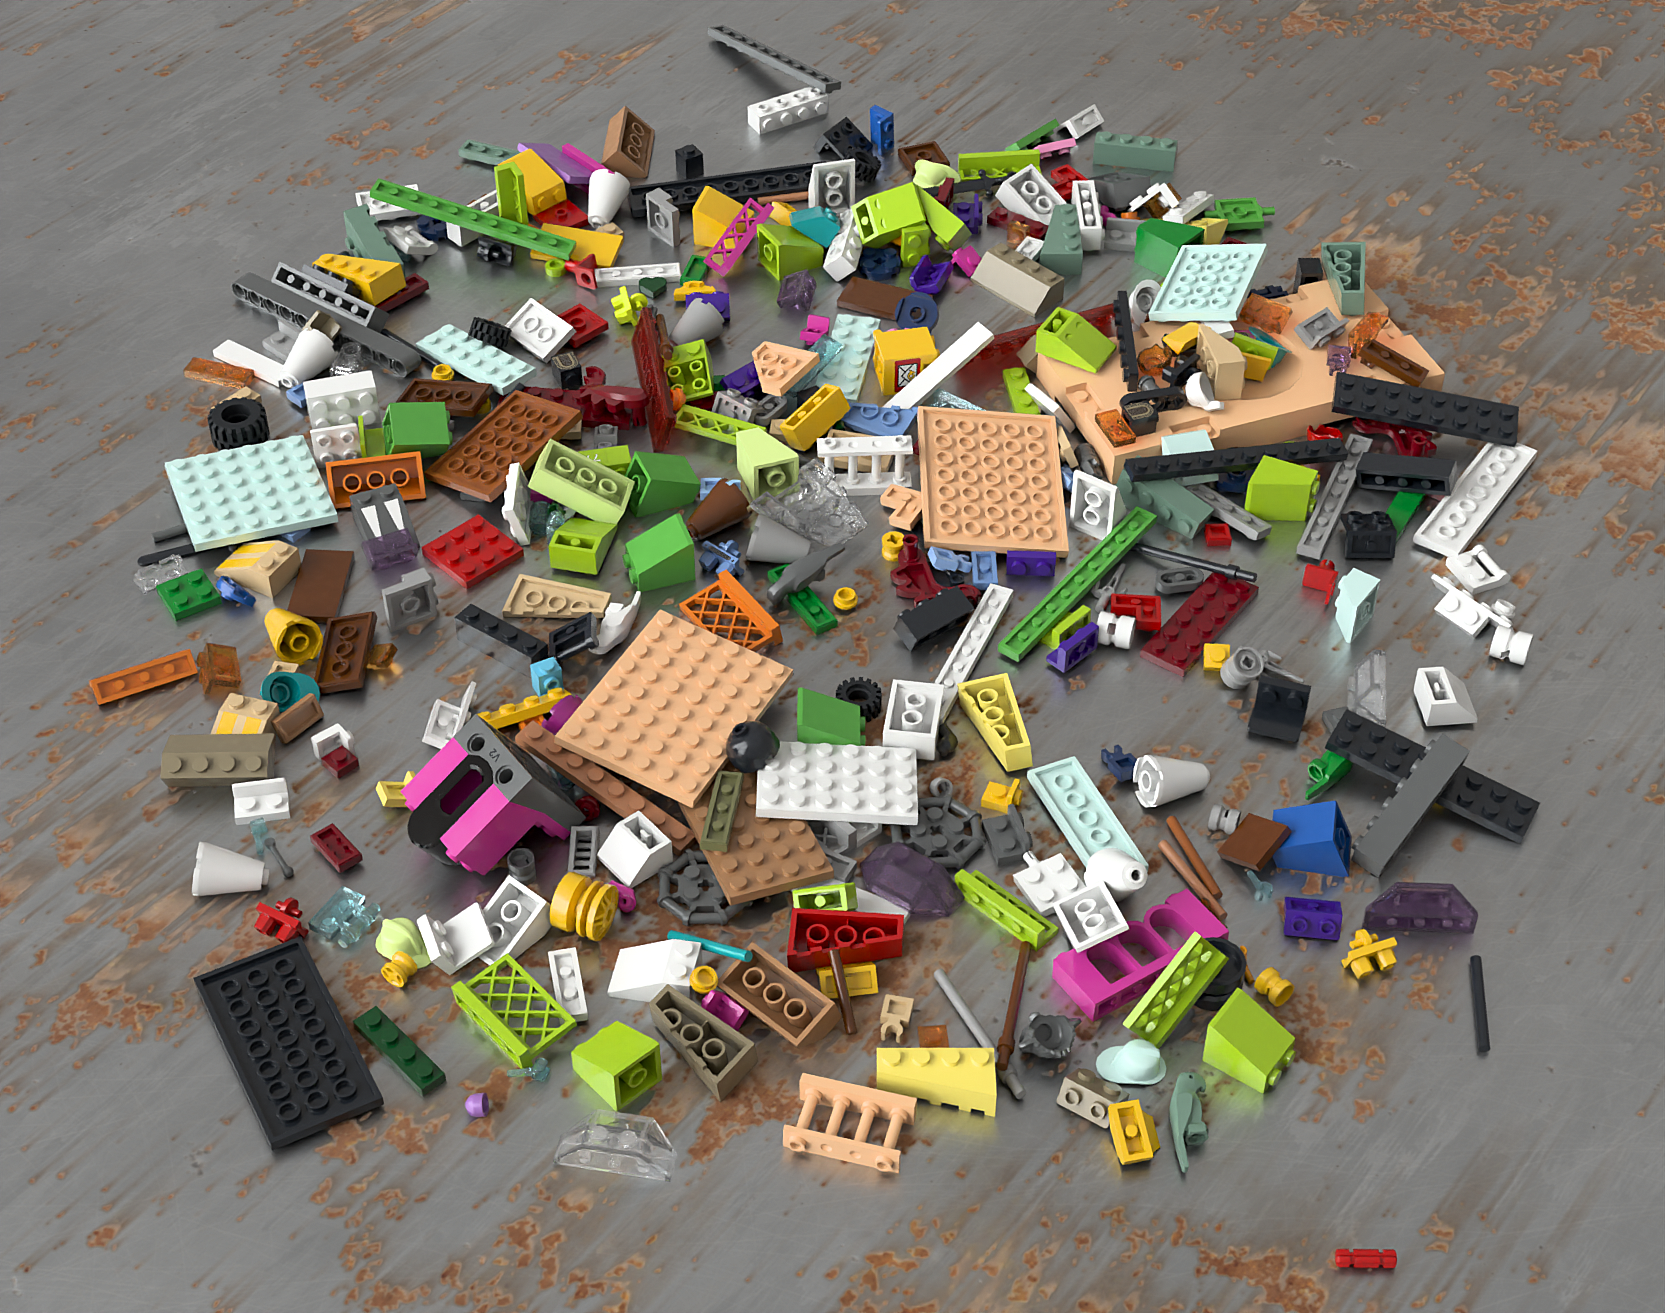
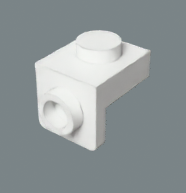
M338 723L311 737L314 755L319 761L341 745L355 755L353 747L355 739L349 730L345 731Z

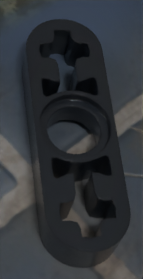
M1174 386L1128 393L1120 399L1119 405L1122 409L1123 406L1131 405V403L1149 402L1153 398H1159L1151 406L1157 412H1165L1182 408L1187 402V397L1181 387Z

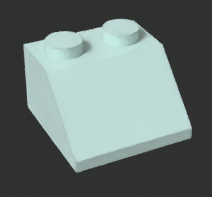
M1205 429L1161 436L1162 455L1214 450ZM1218 474L1171 478L1181 486L1219 480Z
M1355 568L1347 576L1344 575L1338 585V588L1341 589L1340 595L1335 602V607H1337L1335 618L1345 641L1348 643L1355 639L1373 617L1380 585V579Z

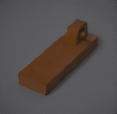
M1371 337L1368 338L1358 353V356L1361 357L1360 363L1370 369L1376 365L1411 386L1419 387L1429 373V370Z

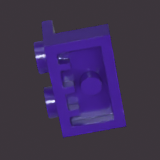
M974 194V203H953V214L965 223L972 234H978V226L983 224V203L979 201L978 194Z
M754 361L723 377L719 382L725 390H728V388L736 389L745 398H752L758 390L763 392Z
M1090 622L1084 628L1078 629L1072 637L1062 641L1057 649L1047 655L1046 661L1065 673L1097 648L1099 626Z
M1285 897L1284 935L1330 940L1340 939L1343 916L1340 902Z

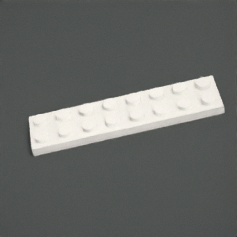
M1488 442L1457 480L1451 496H1445L1414 534L1413 542L1447 557L1454 555L1458 557L1534 461L1537 450L1520 443H1516L1515 447Z

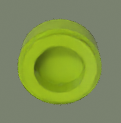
M559 258L547 261L545 264L546 274L551 277L565 275L567 272L564 267L565 261Z

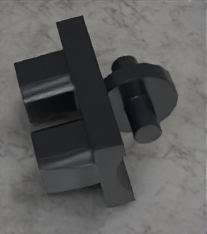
M483 235L478 236L479 248L476 257L483 258L487 262L493 261L506 266L513 265V258L516 256V245Z
M1194 353L1189 358L1182 354L1179 355L1174 362V368L1167 365L1163 369L1162 380L1170 383V387L1178 386L1182 388L1194 373L1202 372L1201 369L1197 368L1200 355Z

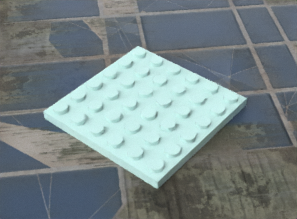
M303 435L269 440L264 443L245 445L240 448L225 449L215 453L199 454L195 457L165 462V469L195 552L338 522L335 507Z

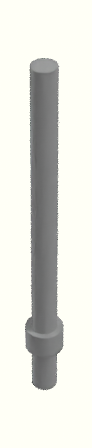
M936 970L933 974L935 979L982 1048H994L996 1067L999 1054L996 1046L944 970ZM1008 1064L1006 1071L997 1069V1075L1004 1084H1008L1016 1098H1023L1027 1092L1018 1080V1073L1012 1064Z

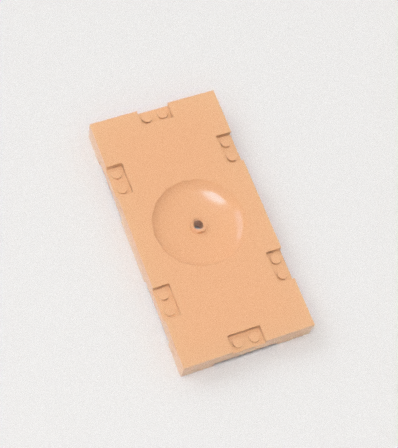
M1326 279L1301 285L1298 287V293L1267 301H1264L1260 295L1247 298L1237 320L1229 322L1233 329L1249 330L1250 326L1258 328L1272 336L1284 348L1292 351V353L1287 352L1280 363L1267 370L1263 381L1244 378L1245 388L1242 389L1241 398L1219 401L1224 402L1223 410L1208 412L1204 408L1192 406L1187 401L1178 410L1158 412L1159 421L1156 424V433L1130 439L1120 425L1122 412L1119 405L1120 399L1124 395L1133 392H1128L1126 382L1122 381V370L1124 368L1120 367L1121 354L1118 352L1120 340H1117L1116 336L1108 338L1117 346L1115 352L1097 373L1086 371L1085 369L1038 353L1036 377L1052 400L1061 403L1084 438L1093 446L1101 463V470L1113 485L1117 484L1120 474L1124 469L1125 459L1135 458L1138 455L1141 457L1162 455L1161 436L1205 429L1214 450H1221L1232 447L1271 445L1306 436L1309 425L1313 427V430H1316L1320 424L1323 425L1354 417L1331 412L1337 372L1411 386L1376 365L1370 369L1360 363L1361 357L1358 356V353L1369 337L1429 370L1426 378L1419 386L1420 388L1442 391L1445 372L1411 334L1404 336L1388 317V307L1366 282L1364 315L1350 316L1341 315L1329 282ZM1328 307L1339 322L1346 317L1348 318L1349 322L1344 327L1346 331L1336 339L1334 336L1331 337V340L1321 348L1318 345L1310 350L1294 331L1298 324ZM1149 321L1141 323L1139 331L1133 332L1139 372L1138 381L1142 376L1148 375L1155 379V383L1159 388L1170 387V383L1162 380V372L1167 365L1174 368V362L1177 357H1167L1161 339L1164 334H1170L1190 322L1201 324V322ZM1184 385V386L1182 387L1184 393H1185L1186 385ZM1152 400L1149 401L1150 405L1155 404Z

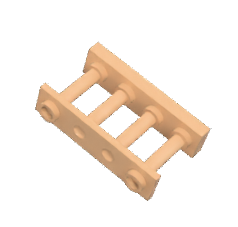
M802 1073L800 1079V1100L805 1101L797 1126L784 1125L783 1147L797 1152L804 1151L874 1167L884 1172L899 1173L901 1151L895 1150L902 1124L914 1125L917 1115V1098ZM816 1104L834 1107L825 1133L808 1130ZM846 1110L862 1114L854 1140L837 1136ZM874 1117L891 1120L883 1147L866 1143Z

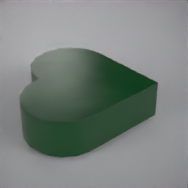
M646 277L639 280V290L651 298L657 297L667 289V281L663 277H655L653 279Z

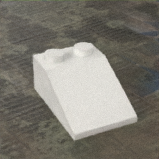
M854 159L813 165L808 188L809 208L821 206L826 209V207H829L837 213L836 216H840V213L846 210H852L851 206L855 205Z
M1032 164L1005 180L995 195L1007 210L1024 215L1035 221H1040L1046 225L1050 223L1054 206L1066 204L1065 200Z
M1076 469L1073 474L1069 526L1099 540H1103L1126 517V508L1119 488Z
M893 679L883 730V747L916 749V759L934 760L944 685Z
M509 875L483 909V914L495 944L478 957L488 965L493 964L507 953L513 959H516L544 937L551 928V905Z
M1103 880L1052 903L1061 925L1077 953L1129 929Z
M671 939L620 949L607 996L651 1002L669 984L693 1001L695 990L691 987L689 978L695 968L702 966L701 943Z

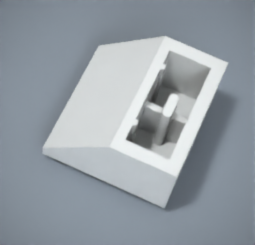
M1445 667L1418 668L1414 693L1426 726L1477 723L1478 718L1464 682Z
M637 811L616 824L597 853V858L625 886L633 888L658 873L662 867H667L673 862L672 841L640 811Z

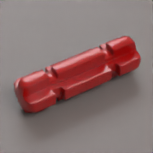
M1336 1249L1335 1263L1337 1267H1349V1264H1353L1355 1268H1379V1265H1382L1383 1268H1395L1397 1254L1394 1249H1382V1252H1379V1249H1353V1252H1349V1249Z

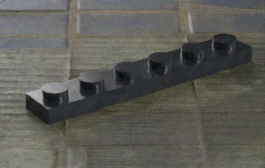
M1118 291L1117 300H1113V313H1115L1114 322L1115 327H1117L1116 338L1120 340L1118 343V352L1121 354L1120 367L1124 368L1122 370V381L1126 382L1128 392H1137L1139 372L1127 291Z

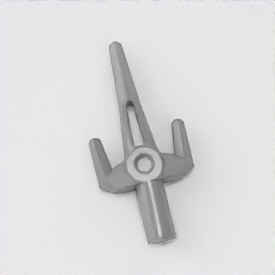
M1124 563L1120 565L1105 587L1098 589L1100 581L1093 586L1091 592L1095 597L1099 598L1095 606L1097 613L1104 611L1108 603L1111 602V593L1116 591L1125 568ZM1125 588L1120 594H1126L1128 589Z
M1261 650L1259 652L1264 660L1263 669L1304 683V679L1268 659L1269 656L1279 660L1282 657L1268 650ZM1264 672L1260 673V675L1267 676Z

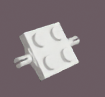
M1028 851L1029 855L1026 852L1023 855V859L1029 865V868L1013 875L1014 883L1033 909L1043 917L1056 913L1052 903L1086 888L1061 853L1040 862L1032 851Z

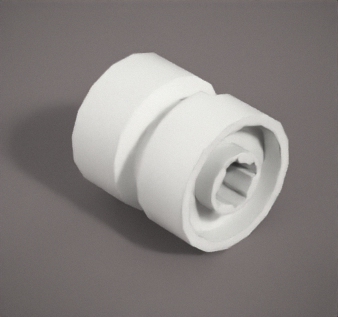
M1101 611L1097 622L1099 626L1098 643L1109 645L1113 642L1115 647L1130 649L1136 618L1124 615L1116 618L1114 613ZM1111 625H1116L1114 635L1110 634Z
M1498 625L1489 656L1502 660L1509 657L1510 662L1524 666L1533 640V634L1522 631L1513 633L1512 628Z

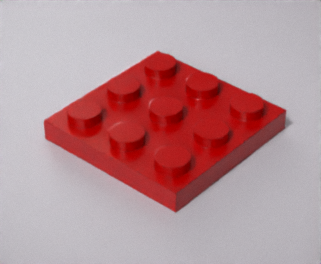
M478 514L422 547V554L464 588L469 589L523 557L524 550Z

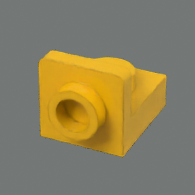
M1015 778L1011 787L989 781L981 799V807L1007 814L1009 804L1019 806L1023 797V790H1020V779Z

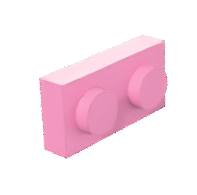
M1075 137L1038 145L1032 150L1039 149L1040 159L1050 158L1053 153H1059V155L1068 154L1071 152L1070 149L1076 146Z

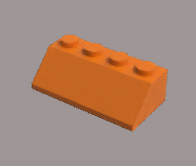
M420 451L325 462L329 494L335 509L351 507L349 498L351 495L394 483L403 501L426 498Z

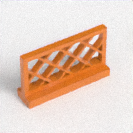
M727 569L718 574V581L679 604L681 611L694 625L716 635L717 632L729 633L727 640L756 652L769 643L777 646L783 642L779 624ZM718 590L723 593L721 599L710 598L711 594ZM695 604H703L701 611H692L689 608ZM719 605L718 612L706 611L707 606ZM724 606H735V613L723 612ZM704 618H716L714 625H704ZM733 619L731 626L719 625L720 620ZM748 620V627L736 626L737 621ZM734 633L746 634L744 640H732ZM751 634H761L763 636L758 641H749Z

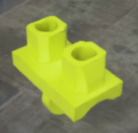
M626 286L620 287L621 295L611 299L615 309V317L620 325L629 321L632 322L633 326L639 325L636 311H642L647 307V297L642 293H635L629 297Z

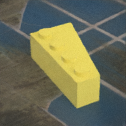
M1004 673L958 683L960 706L1006 771L1010 772L1032 767L1031 745L1008 674Z
M877 1048V1090L926 1099L933 1105L941 1106L942 1103L959 1106V1110L968 1112L971 1109L985 1111V1115L995 1117L997 1093L994 1048Z

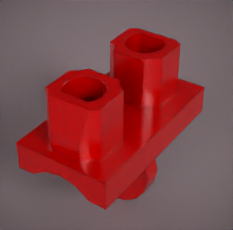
M290 897L284 902L278 901L275 907L280 911L261 902L257 905L256 910L260 915L254 928L258 932L270 936L275 926L278 925L281 928L275 938L281 943L295 939L298 936L303 938L307 936L309 930L302 927L301 922L294 918L299 919L303 913L298 909V900Z

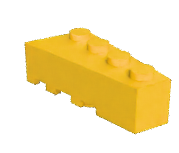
M324 254L312 263V266L316 264L326 269L325 274L329 270L339 275L340 281L344 277L355 282L354 287L361 290L358 299L374 306L406 287L401 263L336 254Z

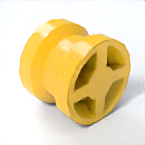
M892 531L883 535L882 556L884 559L892 562L898 561V554L903 549L902 539L904 535L902 533Z
M398 951L392 956V961L382 967L381 972L389 983L396 987H403L407 982V977L414 975L418 968L415 961L408 954Z

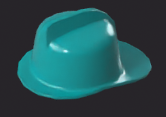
M1249 327V331L1256 337V340L1278 347L1271 368L1280 363L1287 352L1292 353V351L1284 348L1266 332L1255 327Z
M273 672L266 676L260 691L263 700L278 703L279 712L281 713L309 693L315 694L318 702L320 697L319 687L315 680L302 673Z

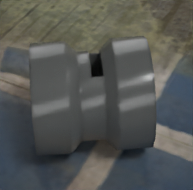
M518 848L511 851L507 857L509 875L524 886L530 885L537 876L534 866V854L526 848Z

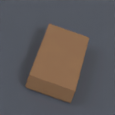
M309 693L273 719L271 723L280 742L287 744L322 718L324 713L315 694Z

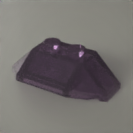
M899 841L876 847L860 863L866 889L910 914H941V916L949 917L965 900V896L941 864Z
M1396 882L1365 908L1362 929L1474 934L1478 911L1453 884Z

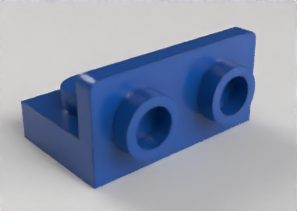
M874 105L870 108L871 142L878 145V154L881 156L894 148V113Z

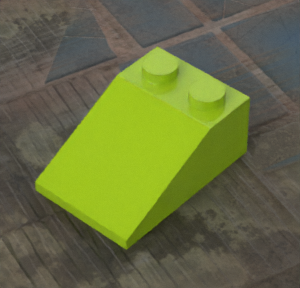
M916 185L923 210L932 231L936 235L934 239L947 252L949 250L955 252L962 247L972 233L965 223L920 186Z

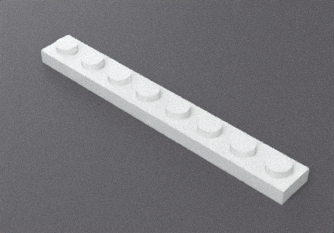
M990 583L934 684L944 685L939 726L944 723L959 696L957 684L968 680L1012 600V589Z

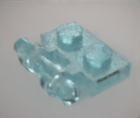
M341 886L308 922L309 929L330 940L338 933L342 934L343 936L338 940V943L346 948L351 942H356L361 936V931L376 920V915L381 908L376 903H372L368 908L364 907L366 902L363 895ZM355 916L358 918L353 925L348 923Z

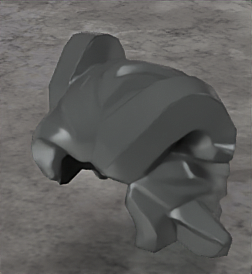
M1039 1012L1031 1013L1028 1017L1029 1024L1022 1030L1019 1038L1018 1047L1021 1048L1022 1052L1034 1053L1039 1057L1054 1059L1067 1056L1075 1040V1028L1082 1022L1081 1018H1067L1065 1015L1044 1016Z

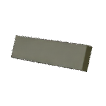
M717 772L700 840V850L727 852L744 783V773Z

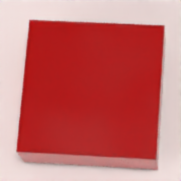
M1227 523L1204 524L1207 546H1231L1232 538Z

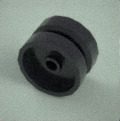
M1209 937L1204 939L1228 957L1229 960L1194 1005L1200 1009L1218 1011L1237 987L1243 988L1247 962L1244 953L1234 943L1226 939Z

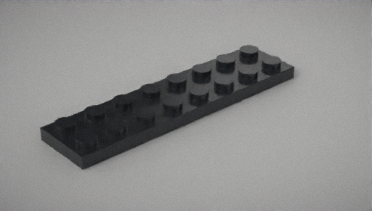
M1342 372L1336 373L1331 412L1515 447L1517 443L1519 406Z
M1348 709L1344 712L1325 746V749L1396 784H1399L1403 777L1408 779L1412 774L1410 769L1418 758L1423 760L1426 756L1424 753L1426 747ZM1464 765L1435 802L1519 844L1540 805V802Z

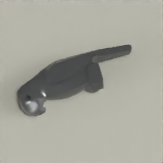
M838 543L824 550L815 551L787 566L778 581L768 588V600L773 605H776L784 600L788 593L799 592L811 582H820L825 579L824 567L826 562L843 552L845 547Z

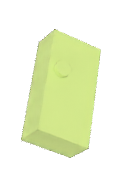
M550 439L538 458L528 487L594 521L617 524L625 512L635 481Z

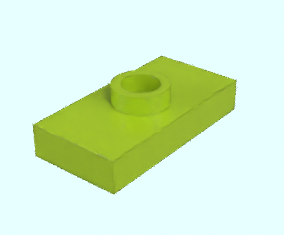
M1235 332L1231 343L1237 346L1241 352L1271 358L1268 368L1270 370L1278 347Z

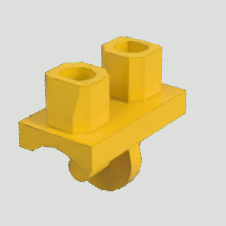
M1361 929L1355 933L1356 940L1349 943L1351 949L1355 950L1349 951L1348 958L1341 960L1344 969L1351 967L1358 979L1368 976L1374 971L1370 960L1376 959L1380 970L1384 971L1394 967L1397 963L1393 951L1397 946V942L1394 937L1377 942L1378 936L1376 934L1369 935L1365 929Z

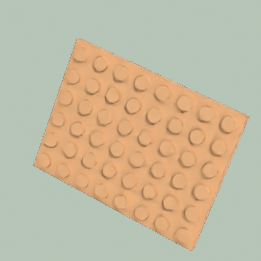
M918 406L917 421L924 548L933 546L946 550L995 551V553L1007 554V550L1056 552V557L1067 558L1069 546L1055 416Z
M659 610L555 735L554 743L693 808L714 781L717 772L721 771L729 761L726 754V741L733 728L740 723L759 721L792 678L793 669L663 610Z

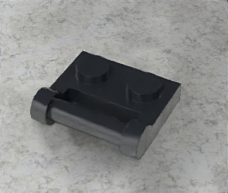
M592 612L549 633V658L554 657L559 666L563 665V661L589 648L592 650L599 646L597 618Z

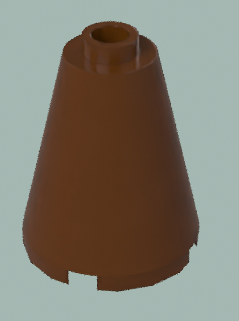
M720 479L688 518L686 528L692 539L703 540L748 519L752 515V510L749 512L747 510V507L750 505L747 498L734 483L728 485L725 483L728 479Z

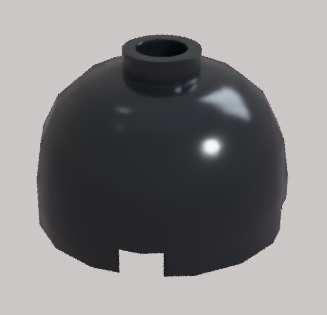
M748 721L736 725L726 741V754L735 769H739L741 773H751L762 769L767 765L765 760L770 755L774 758L780 748V740L766 724L759 721Z

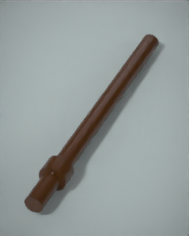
M658 314L656 322L661 342L660 353L664 359L670 360L674 351L673 345L669 341L664 315Z
M1023 941L1020 945L1003 1034L998 1039L997 1052L999 1054L996 1068L1000 1071L1008 1069L1010 1055L1014 1053L1016 1043L1014 1033L1032 944L1028 941Z

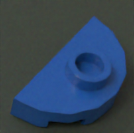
M223 575L217 581L216 587L221 591L222 597L230 601L236 600L251 607L254 606L256 602L255 597L230 577Z

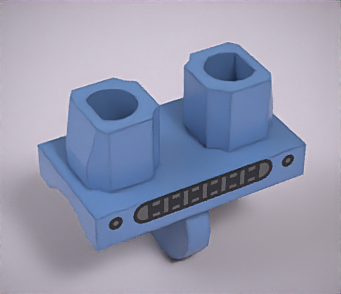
M707 540L702 544L705 552L698 560L702 568L711 571L716 564H719L720 566L716 569L717 575L726 569L732 576L736 574L741 577L745 572L744 569L739 567L741 552L738 551L739 545L736 541L730 540L726 544L721 542L719 547Z

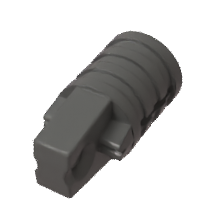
M1089 443L1077 446L1074 454L1080 470L1101 480L1103 478L1100 468L1101 463L1093 446Z

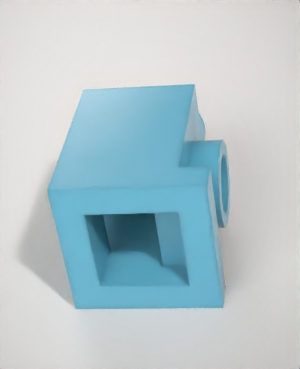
M554 657L530 665L532 687L539 697L548 694L547 692L554 688L564 689L562 669Z

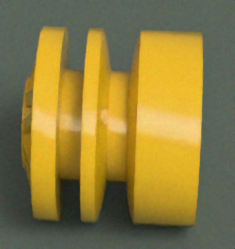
M568 872L559 883L553 896L550 908L551 925L567 932H574L576 930L581 937L600 941L608 932L615 917L619 899L617 887L611 884H604L600 880L592 883L588 876L576 872Z

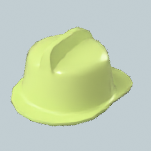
M918 160L915 163L916 174L913 182L921 188L943 185L946 177L954 178V183L960 182L959 174L949 166L926 160Z
M404 917L392 920L385 919L383 921L381 933L377 937L375 944L380 954L392 960V956L396 952H404L415 961L418 969L427 967L432 963L421 931L414 922Z

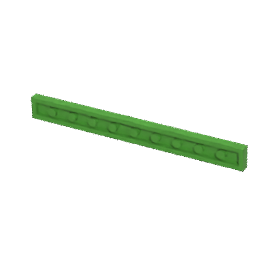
M378 178L370 190V198L569 261L576 248V241L383 179Z
M1136 506L998 644V652L1019 662L1156 524L1157 515Z

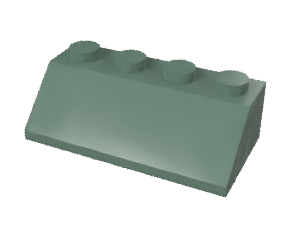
M1106 131L1097 132L1094 142L1093 164L1173 172L1178 150V140L1151 138L1150 136H1132L1130 134H1113Z

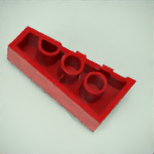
M792 908L787 950L788 969L795 973L831 966L828 952L834 949H839L842 965L902 957L904 915Z

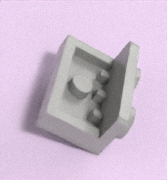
M1328 307L1298 324L1294 331L1306 346L1312 350L1318 345L1320 348L1325 346L1331 340V337L1334 336L1336 339L1346 331L1344 327L1349 320L1346 317L1339 322Z

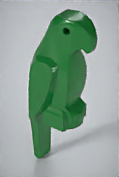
M1329 750L1323 754L1321 759L1316 758L1312 760L1307 770L1309 777L1315 780L1317 784L1306 791L1305 799L1309 801L1329 789L1351 771L1354 763Z

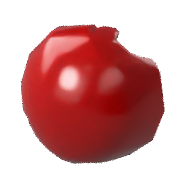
M1320 424L1316 430H1313L1311 425L1308 426L1307 441L1340 438L1343 442V434L1339 429L1324 427Z

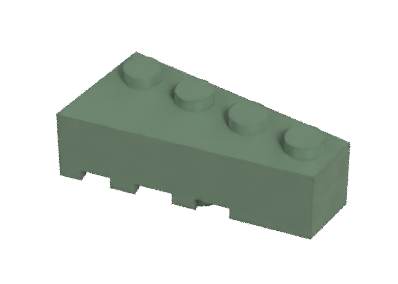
M1124 468L1116 484L1126 508L1133 510L1138 506L1157 515V523L1191 539L1204 528V524H1208L1214 508L1171 478L1131 482Z

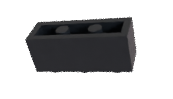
M958 586L950 590L945 588L935 598L931 600L927 598L921 601L913 610L906 609L897 616L898 620L893 629L911 652L966 622L971 616L974 607Z

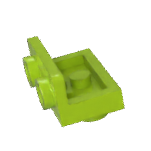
M925 222L918 226L902 228L901 265L903 268L917 266L923 255H930L928 238L931 237V228Z

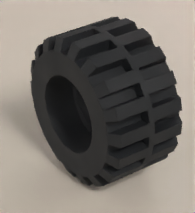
M242 397L222 401L223 403H218L215 405V408L209 411L210 414L207 419L214 447L218 448V451L264 443L269 439L270 431L265 408L254 399Z

